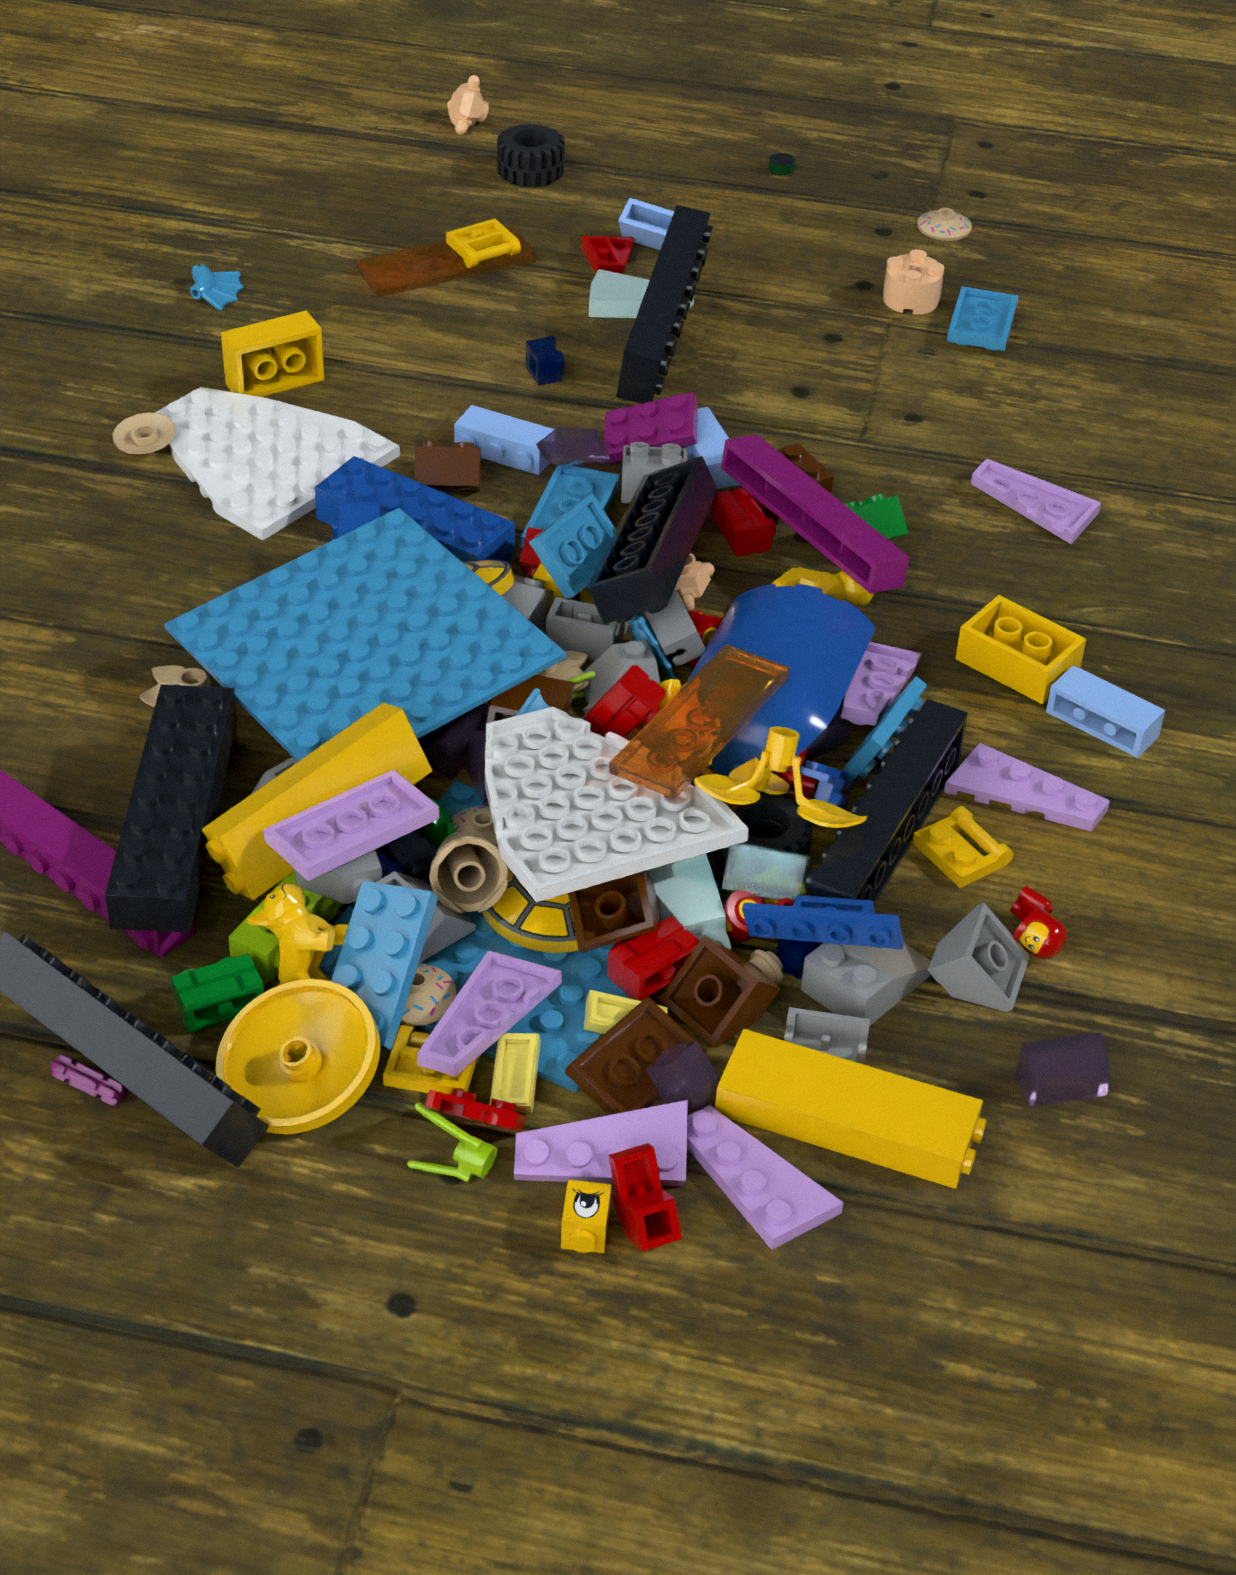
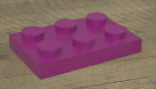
M695 393L679 394L669 398L605 412L603 457L606 463L612 464L623 461L624 445L630 446L633 442H644L649 444L650 447H662L663 444L667 443L678 444L681 447L697 444L698 400Z

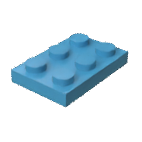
M962 286L948 330L947 341L961 346L972 345L984 347L990 351H1005L1019 296Z
M593 493L582 498L529 541L564 597L569 599L590 583L616 529Z
M917 676L888 707L876 726H873L841 770L847 773L845 780L852 782L857 775L864 779L877 763L873 758L876 756L881 760L894 744L889 738L892 736L896 739L909 723L904 717L906 715L911 717L913 711H917L924 701L919 696L927 684Z

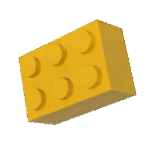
M307 310L221 332L225 384L231 392L264 397L324 380L322 330Z
M998 595L960 627L955 659L1043 704L1049 699L1052 684L1072 665L1078 668L1081 667L1086 638Z

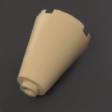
M455 832L443 840L431 862L429 871L430 885L433 893L438 896V900L450 910L464 914L465 912L473 911L481 912L497 903L505 892L508 883V866L501 859L499 848L492 842L465 832Z

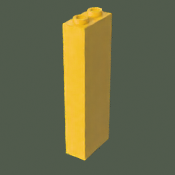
M381 703L202 828L208 840V843L205 844L210 856L217 863L221 864L226 873L222 876L223 881L235 895L239 893L255 900L294 872V868L264 842L263 829L393 769L412 785L432 772L402 708Z
M744 1028L716 1091L715 1109L728 1119L957 1189L962 1173L970 1175L976 1155V1150L970 1148L972 1142L981 1143L987 1119L980 1118L983 1100Z

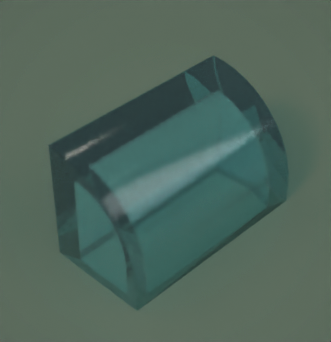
M747 843L732 845L729 847L722 889L731 891L746 890L750 895L775 900L787 897L794 903L796 895H802L811 856Z

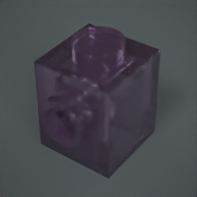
M697 1041L672 1045L646 1069L657 1086L661 1099L666 1104L688 1100V1108L691 1110L699 1109L707 1104L712 1098L710 1093L718 1086L720 1077Z

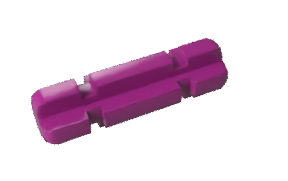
M65 1054L58 1055L50 1066L53 1077L63 1082L70 1080L69 1085L96 1098H99L101 1095V1100L112 1106L119 1105L126 1096L125 1086L111 1077L107 1080L108 1075L82 1062L75 1064L76 1059Z

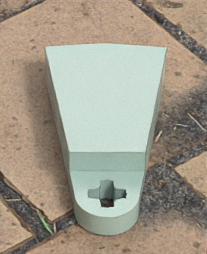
M598 269L590 288L589 317L636 318L649 280ZM694 298L690 302V308L694 305Z
M706 853L647 870L655 885L661 921L672 916L683 925L684 930L690 931L699 941L703 935H706L731 950V943L725 928L726 914Z

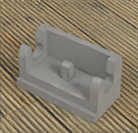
M677 590L673 591L668 605L663 610L652 614L648 613V611L645 612L665 655L675 653L678 649H685L683 654L677 655L672 659L674 665H683L702 656L706 648Z
M789 1007L784 1041L864 1064L870 1019Z

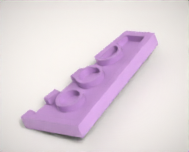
M986 459L972 473L971 484L1070 544L1078 538L1100 511L1101 502L989 459Z
M869 642L843 698L840 718L847 719L857 725L868 724L876 726L917 668L921 653Z
M982 743L977 745L946 781L944 793L957 796L958 791L975 795L974 801L988 805L991 800L1011 805V811L1022 814L1032 811L1044 814L1045 820L1090 832L1106 814L1110 800L1093 792L1087 791Z
M488 950L417 1052L418 1066L456 1077L562 983V971Z
M688 1100L516 1133L514 1180L556 1182L577 1180L613 1184L608 1155L649 1143L655 1149L661 1185L685 1186Z
M709 1105L687 1116V1149L771 1250L842 1213L843 1202L712 1106Z

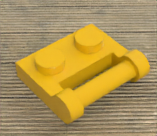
M497 219L446 232V243L463 258L468 268L478 266L481 261L505 254L512 256L521 252V245L517 237Z
M964 806L956 808L949 817L914 832L913 844L959 888L1005 867L1014 855V852L1006 844H999L972 819V813ZM963 830L988 855L983 857L958 832Z
M401 1025L383 1074L384 1086L429 1093V1090H434L451 1095L452 1088L467 1092L480 1056L456 1077L418 1066L417 1052L430 1034L417 1032L415 1027Z

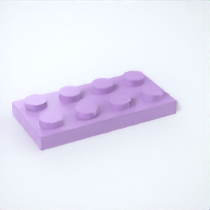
M393 769L263 829L264 842L309 881L439 819V806Z

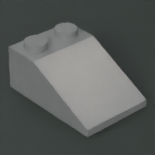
M823 943L805 957L801 991L834 1014L870 1019V1025H872L932 975L928 971L931 960L905 943L903 949Z

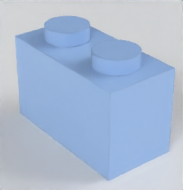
M629 198L618 220L622 237H633L634 243L661 250L674 211Z

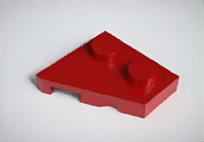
M582 236L580 247L595 274L598 269L624 274L632 251L634 238Z
M453 1088L451 1095L429 1090L425 1105L428 1108L444 1114L516 1132L523 1131L526 1116L515 1112L516 1104L493 1098L491 1105L475 1102L476 1094Z

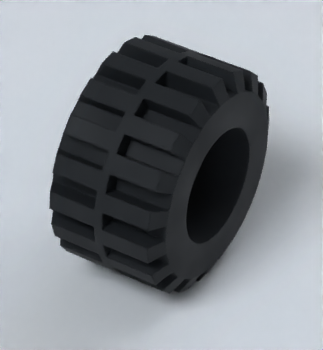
M524 124L505 129L499 134L497 139L498 175H501L503 180L518 186L536 187L556 182L564 174L565 140L562 134L547 126Z
M760 791V799L757 802L739 805L733 811L749 828L748 840L727 848L715 850L717 865L719 869H724L725 876L729 879L735 878L736 883L742 886L745 884L750 885L757 876H763L774 865L797 879L802 877V872H805L808 867L813 828L812 822L797 814L799 806H797L796 801L792 798L785 799L782 794L771 795Z

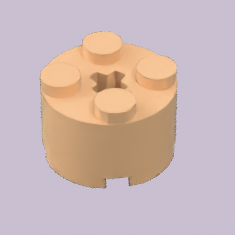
M919 249L911 250L909 254L888 258L883 289L884 303L889 308L903 313V309H911L913 314L918 315L935 310L941 296L944 265L927 257V253Z

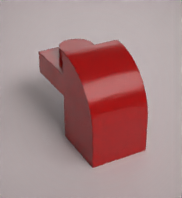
M646 1143L608 1155L614 1190H611V1197L617 1217L629 1241L643 1252L681 1240L682 1235L675 1199L662 1189L654 1147Z

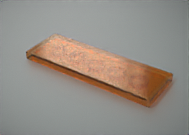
M511 226L506 228L519 240L521 252L512 256L505 254L481 261L475 267L468 268L463 258L446 241L358 259L356 260V268L376 296L382 297L535 263L536 253L516 229Z
M726 644L609 762V773L676 799L788 680L790 667Z

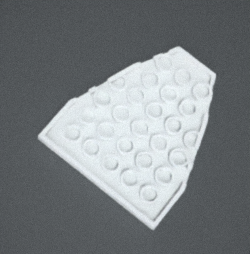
M200 387L155 412L170 417L175 423L176 434L169 443L172 456L191 482L196 481L199 484L200 493L203 497L211 499L215 512L262 541L315 509V486L353 456L362 458L380 467L400 456L399 445L355 421L264 397Z
M555 707L486 723L485 789L500 857L536 902L624 878L628 875L658 868L687 858H693L697 855L727 848L748 840L749 828L723 801L710 796L695 785L694 787L683 781L682 771L672 766L666 769L655 764V755L609 731L605 737L590 731V722L571 717L567 712Z

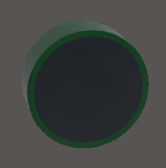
M775 153L769 157L768 169L777 175H788L795 170L796 160L790 154Z

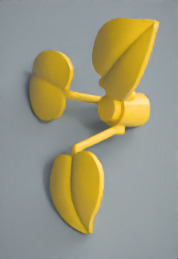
M770 727L765 750L762 751L760 761L755 757L735 768L728 776L707 774L699 776L694 780L696 786L718 800L731 804L746 805L755 803L760 799L758 790L774 795L787 793L790 785L782 778L773 774L772 771L786 772L788 766H792L796 803L799 805L797 808L798 815L814 824L831 828L850 827L867 820V816H858L831 803L817 799L807 800L803 796L800 775L801 757L795 755L800 734L786 727Z

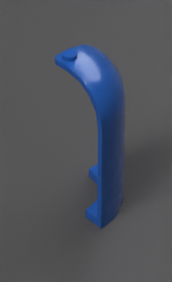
M769 584L748 590L736 596L688 679V682H699L700 690L697 694V701L703 716L711 717L721 724L718 746L711 751L712 766L718 774L728 776L735 768L755 757L760 761L762 751L765 750L770 727H786L800 734L796 756L805 750L827 728L837 713L876 630V627L860 610L844 599L839 601L822 593L823 589L802 584H796L795 587H776L775 584Z

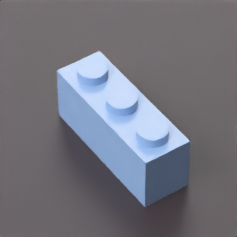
M471 405L454 424L455 443H474V447L480 448L482 458L540 475L556 456V430L474 405Z
M709 407L698 408L697 444L681 447L687 448V461L703 456L717 489L740 485L721 469L725 440L729 439Z
M1072 665L1051 685L1046 713L1139 758L1159 737L1165 710Z

